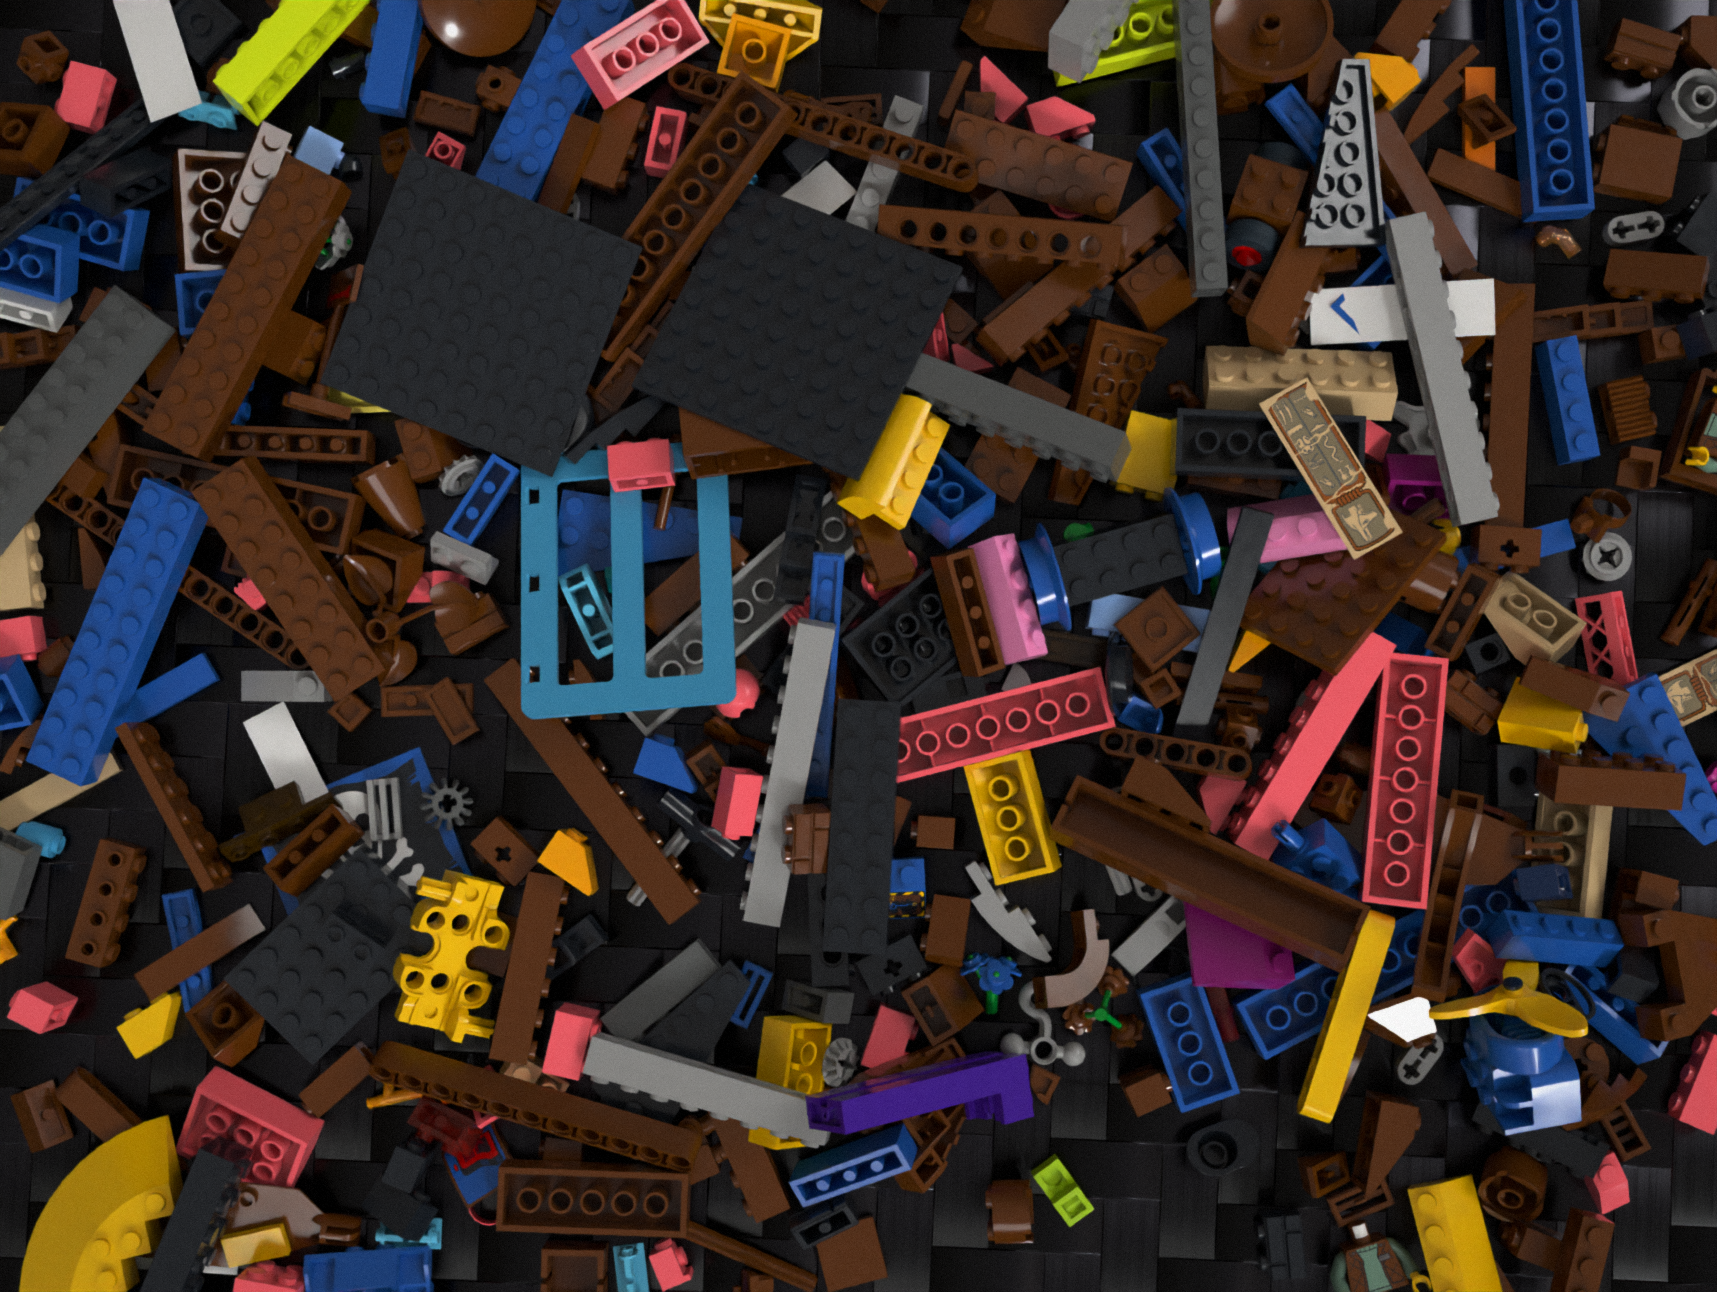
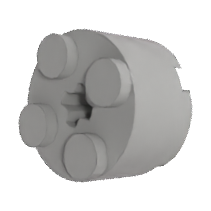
M1694 68L1682 75L1664 91L1657 106L1658 113L1664 125L1675 128L1680 138L1687 140L1700 137L1717 126V70Z

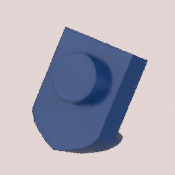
M1133 692L1131 703L1122 704L1121 714L1117 720L1140 732L1158 734L1163 725V713L1161 708L1155 710L1145 697Z

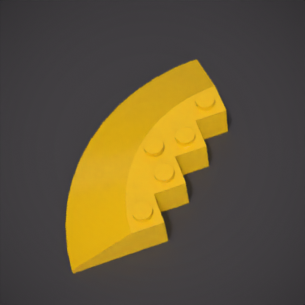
M169 1115L145 1121L119 1133L80 1161L63 1179L48 1200L35 1224L21 1269L19 1292H126L140 1282L135 1256L151 1253L158 1248L162 1239L159 1218L172 1215L183 1188Z

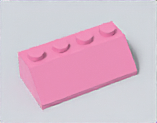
M1314 494L1246 505L1274 514L1259 564L1347 550ZM1242 506L1227 509L1229 544L1231 543Z
M1014 533L994 536L968 546V548L974 549L1005 665L1045 656L1048 653L1045 637L1042 633L1036 605L1032 598L1028 577L1024 570Z

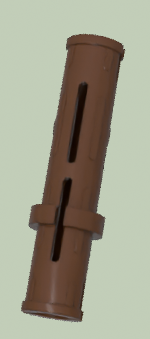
M1706 558L1694 581L1691 580L1688 583L1687 588L1689 590L1660 637L1663 641L1676 647L1679 646L1681 639L1693 622L1703 602L1712 595L1713 591L1711 589L1717 580L1716 560ZM1707 578V581L1701 589L1699 595L1696 599H1694V596L1697 593L1699 587L1701 586L1703 580ZM1688 606H1691L1682 624L1678 627L1677 625Z
M1180 686L1178 688L1182 695L1174 699V705L1176 706L1181 704L1185 688ZM1219 691L1216 698L1217 701H1215L1213 709L1226 710L1227 707L1234 709L1245 708L1252 713L1266 715L1269 707L1268 696ZM1225 700L1248 702L1249 704L1227 703Z

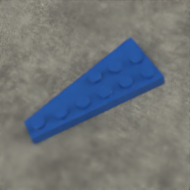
M563 489L558 516V577L586 563L590 565L594 572L603 571L605 567H612L610 497ZM642 502L644 564L693 556L699 551L697 510L670 506L665 531L653 529L658 504ZM730 516V530L740 540L743 518Z
M1652 671L1623 686L1630 695L1618 722L1582 711L1584 723L1588 724V735L1610 756H1612L1613 752L1630 753L1633 758H1643L1644 754H1657L1663 756V760L1675 763L1676 768L1685 772L1686 782L1682 811H1667L1703 846L1717 840L1716 796L1656 673Z

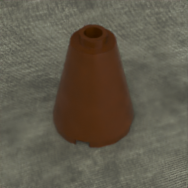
M404 452L350 479L355 489L398 537L405 536L409 540L423 533L421 526L425 525L426 522Z

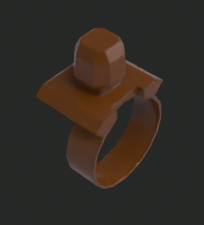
M1605 488L1596 489L1590 497L1584 496L1571 517L1570 528L1575 533H1585L1592 541L1599 544L1608 528H1620L1626 523L1632 512L1631 504L1619 492ZM1602 499L1615 504L1623 512L1624 517L1616 518L1606 514L1601 515L1592 506L1594 504L1593 500Z

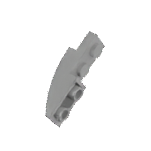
M973 859L965 864L964 867L979 889V892L970 897V899L991 927L1004 939L1028 955L1046 963L1052 960L1048 954L1052 947L1043 934L1037 937L1031 927L1036 922L1028 909L1020 910L1016 904L1006 910L1005 906L1009 902L1000 888L994 891L988 880L993 877L984 862L978 865Z
M1169 895L1111 954L1132 976H1135L1186 927L1183 900Z

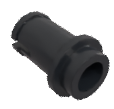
M360 47L358 50L336 59L334 56L332 57L333 60L328 62L336 80L341 77L344 80L346 79L345 75L365 67L366 57Z

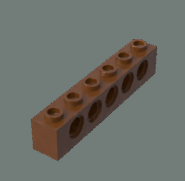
M230 425L213 459L240 460L255 455L259 461L375 466L376 435L367 430ZM182 451V454H183V455H186V456L191 457V458H194V459H198V458H196V457H194V456H192V455H190V454H188V453Z

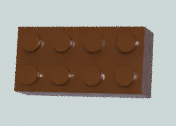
M1017 367L1008 384L1009 387L1066 408L1072 396ZM982 434L964 467L996 494L997 500L1012 507L1039 457L1033 454V449L1022 445L1021 449L1015 448L1005 443L1004 437L996 434L993 437H988Z
M1550 750V752H1539L1535 788L1554 803L1682 811L1686 773L1676 768L1675 763L1665 761L1663 756L1657 754H1644L1643 758H1633L1632 754L1625 752H1613L1612 756H1601V752L1594 750H1582L1581 754Z

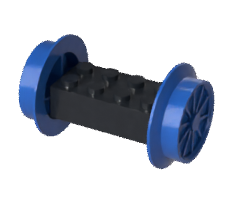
M1166 487L1163 492V512L1052 543L1043 524L1037 523L1035 536L1019 541L1017 544L1024 570L1028 577L1032 598L1036 605L1040 626L1058 621L1066 631H1069L1072 627L1069 607L1181 575L1190 591L1194 595L1200 594L1203 580L1219 576L1222 571L1217 535L1202 496L1198 492L1179 497L1172 487Z

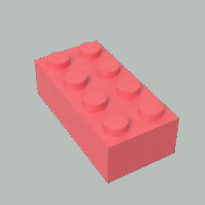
M656 0L581 47L571 55V58L605 110L710 41L685 0Z

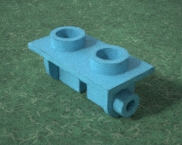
M198 90L202 104L178 112L180 117L190 121L205 122L219 128L238 129L234 115H240V112L224 96L215 95L212 103H209L210 93Z
M433 1218L419 1242L400 1238L381 1222L380 1229L376 1230L375 1239L379 1241V1245L391 1244L395 1245L396 1248L429 1245L431 1249H441L442 1218Z
M644 1242L613 1246L618 1292H650Z

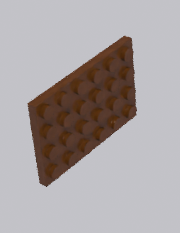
M1388 508L1403 533L1355 560L1347 549L1278 561L1249 595L1240 627L1337 676L1447 541L1446 533Z

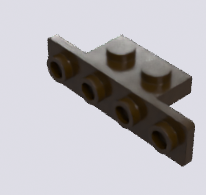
M294 780L238 807L246 832L220 844L219 850L231 862L244 860L252 853L265 847L273 846L279 840L294 833L302 832L332 803L341 809H344L343 805L332 792H328L305 803L300 786Z

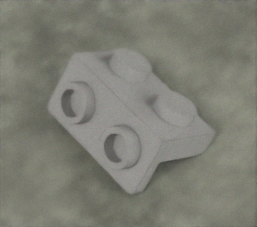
M438 531L430 540L431 562L486 585L499 566V560L492 557V555Z

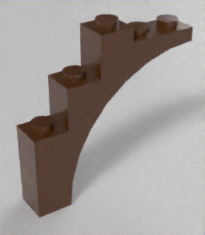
M1452 789L1437 844L1435 864L1428 889L1427 909L1424 911L1416 943L1415 967L1411 989L1412 996L1444 1003L1463 894L1483 815L1485 797L1483 795Z

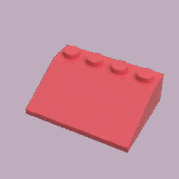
M215 1066L196 1088L176 1146V1153L190 1160L197 1154L199 1148L221 1136L253 1149L250 1157L253 1165L248 1176L245 1179H241L242 1182L294 1188L318 1140L325 1121Z

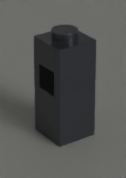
M959 671L939 677L912 699L915 714L987 696L986 690L991 689L988 674L981 677L962 676V672Z

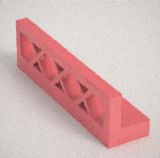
M1622 591L1576 598L1578 617L1587 623L1581 634L1588 672L1599 675L1598 667L1604 660L1613 669V675L1610 679L1617 681L1622 686L1638 679ZM1600 601L1602 614L1597 621H1594L1587 615L1585 603ZM1597 630L1607 637L1608 644L1603 651L1593 646L1592 637Z

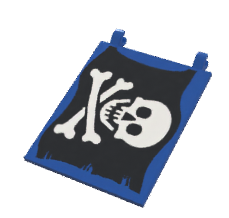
M420 747L325 785L328 792H332L343 805V810L349 813L365 834L298 897L280 890L276 885L288 916L364 843L414 892H416V883L420 880L421 876L442 881L445 869L472 876L453 827L452 830L447 831L445 821H442L440 828L435 829L434 823L437 820L435 816L428 822L424 820L425 816L431 813V810L422 811L420 810V805L429 804L430 801L423 799L421 795L423 792L434 795L429 788V784L435 782ZM399 777L403 838L371 841L366 780ZM387 784L390 833H395L391 784ZM376 785L379 834H382L379 785ZM443 802L438 803L439 808H444L443 812H446ZM294 833L279 840L273 846L261 849L266 862L269 863L300 833ZM418 895L422 900H423V899H426V898H430V897Z

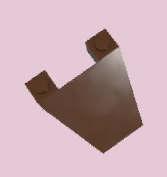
M1650 908L1618 914L1624 945L1641 947L1659 945L1668 999L1635 1007L1640 1038L1666 1042L1692 1035L1717 1008V919L1673 910Z
M949 1037L935 1046L929 1045L858 1073L848 1085L966 1055L956 1039ZM965 1103L891 1122L893 1126L904 1123L918 1147L912 1169L893 1176L903 1190L925 1193L944 1172L948 1163L945 1159L952 1145H957L960 1138L958 1132L964 1119H966Z

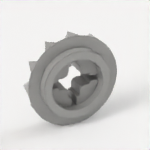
M463 455L460 460H453L450 466L444 467L445 472L438 477L440 480L438 486L448 496L463 494L470 489L484 465L475 455L469 457Z
M1606 532L1599 544L1589 538L1587 544L1582 548L1583 558L1581 561L1586 567V572L1594 576L1596 580H1616L1622 577L1631 565V549L1625 539L1617 534ZM1615 549L1609 557L1610 564L1608 562L1598 564L1599 559L1602 557L1601 550L1607 552Z
M838 1038L834 1040L825 1052L822 1062V1074L829 1086L835 1088L846 1086L847 1081L853 1079V1072L858 1070L856 1067V1062L860 1059L856 1054L858 1046L854 1045L850 1039ZM839 1060L844 1061L842 1066L838 1063Z

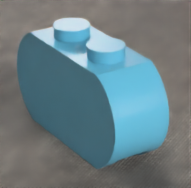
M586 563L560 575L558 579L561 589L594 656L600 659L613 653L612 608L590 565Z

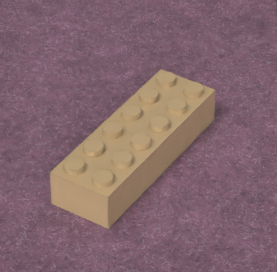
M1206 346L1202 370L1204 409L1263 412L1259 403L1307 377L1331 415L1366 416V420L1391 421L1398 395L1392 353L1288 348L1285 356L1258 347Z

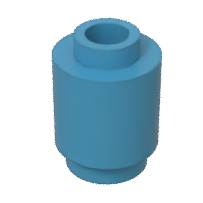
M35 821L29 823L22 822L15 833L42 846L43 849L40 856L53 858L56 854H60L66 842L62 829Z

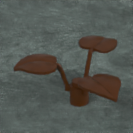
M348 554L343 557L345 576L354 596L361 603L368 606L374 605L379 600L377 609L372 612L375 618L371 619L366 625V633L372 641L383 643L396 662L377 675L379 686L381 687L404 679L413 671L417 663V653L413 644L406 640H400V635L397 634L401 625L435 610V618L440 626L449 631H460L472 623L479 609L478 600L467 587L457 582L444 581L430 589L429 596L433 605L403 618H399L397 614L390 611L382 612L386 602L384 594L389 592L393 586L390 568L381 559L370 555Z

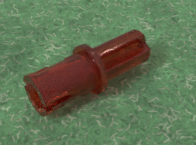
M1206 987L1212 1013L1215 1017L1222 1042L1227 1043L1239 1039L1240 1034L1238 1033L1232 1013L1235 1009L1229 1003L1225 987Z

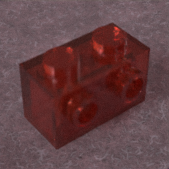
M422 1095L407 1121L409 1125L417 1130L414 1134L416 1137L423 1139L431 1144L433 1139L442 1143L443 1145L440 1149L456 1158L459 1153L469 1157L484 1131L483 1128L480 1129L474 1120L425 1095Z

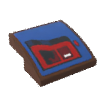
M495 1121L482 1129H477L441 1153L451 1180L467 1209L498 1190L499 1166L505 1159H513L507 1149L509 1144Z

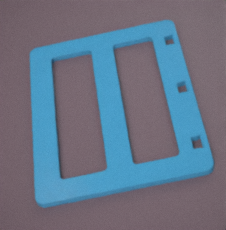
M682 442L670 443L674 458V473L689 471L683 456ZM607 449L605 451L589 450L575 465L569 464L563 457H560L553 477L521 465V709L525 716L530 719H546L719 705L733 701L737 694L728 475L697 479L703 671L700 674L657 678H648L646 676L642 489L614 492L610 483L613 678L608 682L560 685L558 656L557 487L562 482L609 479ZM529 490H539V503L529 505ZM530 577H539V591L530 592ZM530 667H540V682L530 683Z

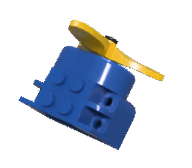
M1508 959L1503 969V984L1485 987L1477 991L1472 997L1439 1004L1428 1010L1430 1019L1469 1017L1470 1028L1466 1029V1037L1463 1040L1467 1058L1460 1059L1461 1065L1467 1073L1470 1086L1476 1087L1481 1104L1487 1105L1505 1136L1582 1121L1579 1073L1575 1061L1564 1047L1563 1036L1573 1038L1587 1035L1588 1022L1584 1015L1570 1005L1551 995L1536 991L1539 980V964L1537 961Z

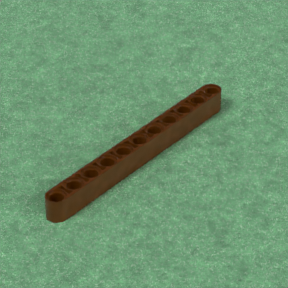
M677 63L668 72V82L680 98L699 105L707 103L713 107L717 105L734 81L732 78L687 63ZM690 77L688 83L680 86V82L684 78ZM717 86V89L714 93L709 95L706 94L708 89ZM770 91L796 113L800 114L799 118L792 122L785 133L788 135L802 138L809 142L959 192H969L978 184L979 176L975 164L966 155ZM820 123H828V126L823 131H815ZM856 132L853 139L849 141L843 140L847 133ZM884 141L882 148L878 150L871 149L875 142ZM907 150L913 151V154L908 159H899L902 152ZM933 160L942 161L940 166L935 169L927 168ZM960 170H970V174L966 178L960 179L956 177Z
M59 481L57 490L54 493L50 492L45 500L115 547L127 517L98 497L94 499L82 498L83 505L79 510H76L75 501L79 496ZM106 513L108 522L101 528L99 519ZM190 561L178 589L179 592L290 668L295 670H312L308 662L303 665L298 662L297 655L300 650L281 622L264 611L251 608L234 590ZM202 581H205L208 585L207 593L204 596H201L198 592L199 584ZM227 598H230L233 602V608L226 614L223 609V603ZM255 615L258 619V625L251 631L248 627V619ZM276 632H280L283 636V643L278 648L272 642Z
M384 1041L381 1043L368 1068L369 1074L375 1080L682 1173L692 1171L702 1145L700 1135L691 1130L394 1041Z

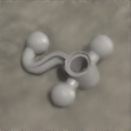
M1033 981L1026 983L1020 990L1019 1004L1027 1015L1039 1022V1034L1030 1041H1023L1022 1037L1018 1034L1009 1033L1001 1040V1051L1003 1054H1029L1034 1061L1042 1065L1050 1064L1056 1058L1063 1059L1069 1066L1080 1065L1085 1059L1084 1047L1078 1042H1069L1064 1046H1058L1050 1038L1052 1029L1051 1019L1043 1009H1035V1004L1031 1002V995L1034 993ZM1041 1041L1048 1042L1051 1048L1050 1054L1045 1058H1039L1035 1054V1047Z

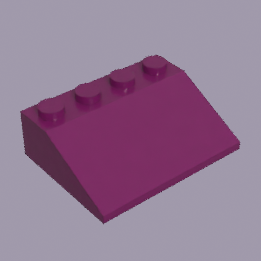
M1269 858L1268 861L1273 863V858ZM1183 901L1192 986L1278 990L1295 980L1291 950Z

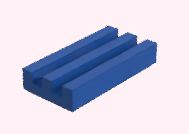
M747 959L741 971L745 975L748 969L754 971L750 979L751 983L730 1019V1022L745 1029L748 1028L774 973L753 964ZM760 974L765 978L745 1019L742 1020L739 1016Z

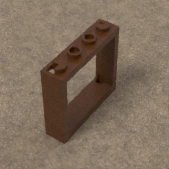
M1704 367L1691 373L1658 477L1717 495V475L1705 473L1702 470L1680 463L1703 387L1712 390L1715 385L1717 386V369L1711 370Z

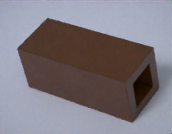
M362 1041L348 1050L298 1095L302 1099L301 1104L309 1114H315L317 1118L321 1117L369 1075L368 1068L375 1056Z

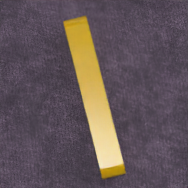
M1370 909L1348 962L1342 973L1338 975L1297 1103L1298 1114L1325 1123H1330L1334 1117L1394 932L1396 920L1393 916Z

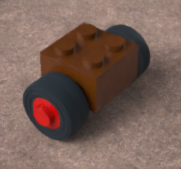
M1266 142L1256 149L1254 155L1249 154L1226 220V224L1229 225L1225 233L1226 261L1231 265L1245 271L1249 269L1252 272L1265 271L1271 267L1280 248V242H1283L1291 226L1309 174L1307 172V159L1296 147L1283 142Z

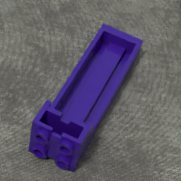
M987 1050L807 1095L805 1100L809 1129L846 1135L965 1103L966 1119L969 1120L975 1118L992 1119V1114L995 1113V1121H1001V1124L1005 1125L1034 1117L1033 1097L1030 1089L1029 1066L1026 1054H1003L1000 1051Z

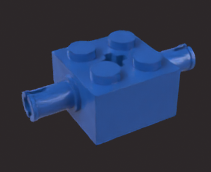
M1325 818L1299 831L1293 829L1286 820H1280V823H1275L1271 829V835L1277 838L1279 843L1273 852V863L1358 901V890L1353 886L1363 881L1361 854Z

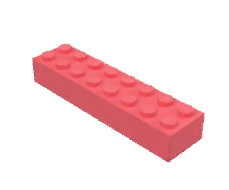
M1372 632L1337 676L1323 670L1317 680L1313 679L1309 683L1304 693L1307 698L1301 707H1295L1288 721L1291 724L1286 733L1281 732L1273 744L1275 751L1270 760L1265 759L1260 765L1257 775L1260 777L1254 787L1250 785L1246 789V795L1242 800L1244 803L1239 812L1234 811L1231 814V820L1226 827L1228 828L1226 834L1234 844L1252 854L1269 860L1279 843V840L1271 835L1272 827L1275 823H1280V820H1286L1290 825L1397 645Z
M1392 653L1378 676L1362 847L1363 881L1359 883V902L1427 909L1449 658Z
M1097 667L903 717L901 722L898 783L1116 727L1113 715L1109 709L1101 668Z

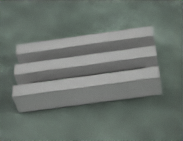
M399 777L366 780L371 841L402 839L403 825ZM387 784H391L395 833H390ZM376 785H379L382 834H379Z

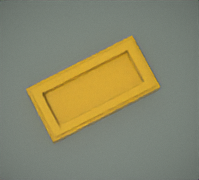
M283 1222L227 1234L221 1239L229 1268L288 1256L291 1252Z

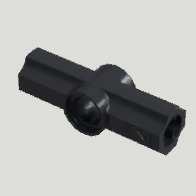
M669 786L655 804L681 825V832L686 839L691 842L702 841L728 862L744 843L741 838L739 840H731L722 837V833L711 826L714 808L709 804H696L675 787Z

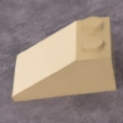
M1509 571L1503 575L1484 611V614L1514 657L1525 665L1530 655L1557 662L1574 646L1587 624L1521 576Z

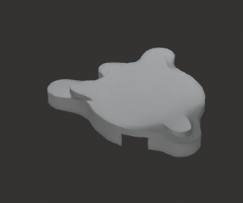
M1397 401L1393 417L1407 427L1406 432L1397 436V444L1407 454L1435 455L1424 406H1413L1403 401ZM1477 418V419H1475V421H1476L1477 429H1478V431H1479V429H1480V421H1479V419Z

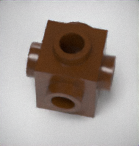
M47 30L24 38L16 64L36 85L48 81L54 82L64 73L69 50Z
M488 65L485 73L481 72L475 85L476 93L482 101L481 105L495 113H498L499 110L507 113L522 80L516 78V74L504 66H499L497 69Z
M1249 269L1241 278L1235 276L1227 290L1231 294L1227 304L1232 306L1233 312L1242 317H1247L1266 276L1259 272H1252ZM1243 293H1249L1252 299L1245 296Z
M1227 707L1224 717L1218 718L1215 728V735H1217V744L1219 746L1240 749L1249 756L1253 744L1259 743L1262 734V727L1258 726L1257 714L1245 708L1234 709Z
M1337 773V775L1323 774L1319 785L1315 789L1310 807L1327 821L1350 825L1361 803L1364 792L1354 783L1355 780L1349 775Z

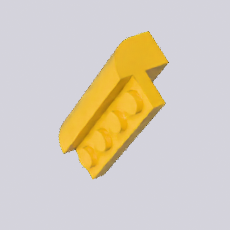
M901 395L859 482L851 478L847 479L837 500L838 505L861 520L875 514L897 530L905 528L950 427L948 423L930 412L932 404L915 396Z

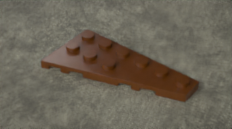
M1090 319L1069 410L1120 430L1141 392L1140 385L1147 372H1152L1156 364L1154 359L1160 348H1165L1169 338ZM1057 459L1047 499L1079 506L1093 478L1089 476V471L1079 468L1078 471L1070 470L1061 465V460Z

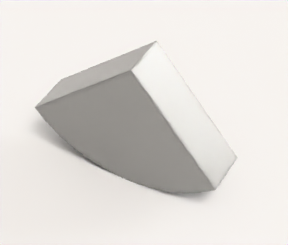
M1013 663L1001 690L1008 691L1031 685L1027 672L1019 664Z

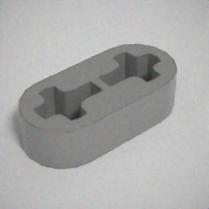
M1654 211L1619 216L1604 226L1602 236L1604 241L1613 247L1647 242L1663 232L1664 220L1659 213ZM1646 221L1648 224L1654 225V229L1650 232L1646 228L1638 230V226ZM1616 227L1618 229L1628 228L1629 232L1619 236L1618 234H1613L1612 230Z
M1437 1034L1432 1040V1045L1434 1046L1432 1051L1424 1050V1047L1415 1049L1414 1046L1403 1050L1394 1064V1072L1399 1080L1406 1084L1414 1085L1425 1077L1443 1051V1041ZM1415 1062L1413 1065V1069L1416 1071L1413 1076L1407 1074L1404 1077L1406 1071L1403 1069V1066L1405 1064L1412 1065Z

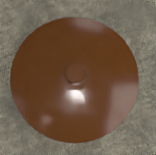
M417 0L421 16L437 40L455 52L476 57L497 55L518 43L531 25L537 0Z
M1213 0L1210 8L1214 54L1230 71L1252 81L1278 83L1304 75L1313 69L1324 57L1333 33V13L1328 0Z

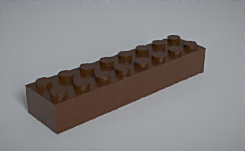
M120 443L106 503L131 509L144 477L160 478L192 492L228 467ZM270 476L320 551L341 556L351 554L352 537L360 533L367 501L357 494ZM208 518L205 526L215 528Z
M255 455L240 459L191 492L335 702L396 663L383 643L374 642L368 637L366 633L367 619Z

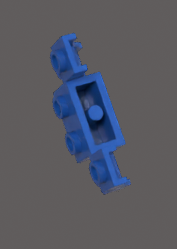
M386 1244L376 1246V1250H364L363 1247H348L345 1249V1252L304 1255L303 1277L305 1292H434V1284L431 1281L432 1249L429 1245L395 1248V1245Z

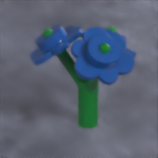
M975 952L963 960L964 964L960 967L959 973L961 976H964L970 972H976L980 979V988L986 991L985 1012L996 1014L998 995L1002 993V990H1008L1013 986L1014 981L1010 974L1021 977L1022 973L1016 968L1017 963L1010 956L1001 955L1000 958L993 956L990 958L987 953L980 955L978 952Z

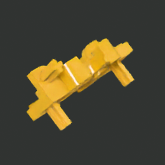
M445 869L442 881L421 876L420 880L416 883L417 889L415 893L430 898L423 899L416 905L409 927L419 932L431 934L433 946L426 955L420 957L400 953L399 957H397L393 968V977L403 992L394 1016L401 1022L444 1031L449 1039L454 1042L462 1043L464 1034L489 1038L494 1033V1020L471 1016L468 1009H476L486 1003L492 989V985L487 980L489 975L485 972L468 968L465 961L468 952L477 946L505 951L510 932L507 925L497 916V908L504 886L498 882ZM439 912L435 921L427 923V918L431 913ZM460 914L466 915L467 924L462 929H453V919ZM496 926L493 934L485 936V932L489 927ZM418 971L415 979L406 981L407 976L411 972ZM436 974H446L447 981L442 987H432L431 981ZM475 984V988L471 993L464 994L468 986Z

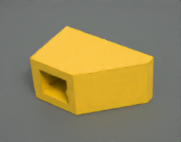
M180 991L172 994L167 992L152 1000L150 1002L152 1005L143 1011L141 1007L131 1011L123 1017L126 1022L116 1027L135 1059L148 1054L173 1037L182 999Z

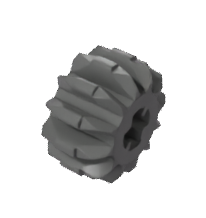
M442 778L440 780L441 790L432 782L429 784V788L434 795L423 792L421 795L423 799L430 801L429 804L420 805V810L422 811L431 810V813L426 815L424 820L428 822L435 816L437 818L434 823L435 829H439L442 821H445L446 830H452V819L457 825L462 826L464 821L459 816V813L468 817L472 813L469 809L463 808V805L473 803L472 798L462 799V796L469 789L464 787L459 792L456 791L459 785L458 780H454L451 787L448 788L446 778ZM444 796L450 797L448 801H454V806L449 809V813L443 812L444 808L440 809L438 803L443 801Z

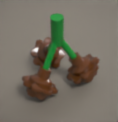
M1106 966L1105 972L1096 986L1099 989V993L1103 995L1101 1006L1097 1010L1093 1011V1004L1086 1003L1082 999L1068 1005L1066 1010L1062 1012V1017L1066 1020L1065 1027L1073 1030L1076 1035H1082L1083 1032H1091L1092 1024L1096 1019L1098 1021L1107 1020L1111 1023L1112 1028L1110 1040L1116 1042L1117 1048H1134L1136 1043L1143 1039L1142 1029L1144 1023L1138 1020L1136 1014L1129 1016L1121 1014L1117 1020L1109 1014L1107 1009L1110 997L1116 998L1119 994L1127 993L1128 990L1127 985L1130 980L1123 975L1120 968Z

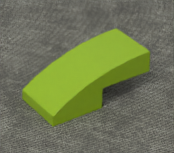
M1056 1154L1031 1171L1034 1179L1049 1197L1069 1227L1094 1210L1088 1198Z

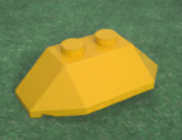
M700 0L698 20L722 47H724L732 13L792 29L786 58L787 62L818 41L823 8L806 0Z

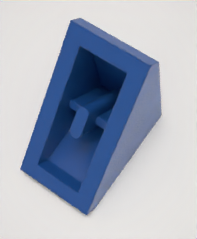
M1388 612L1373 631L1397 645L1393 653L1429 657L1435 654V652L1424 647L1429 636L1422 628L1392 612Z

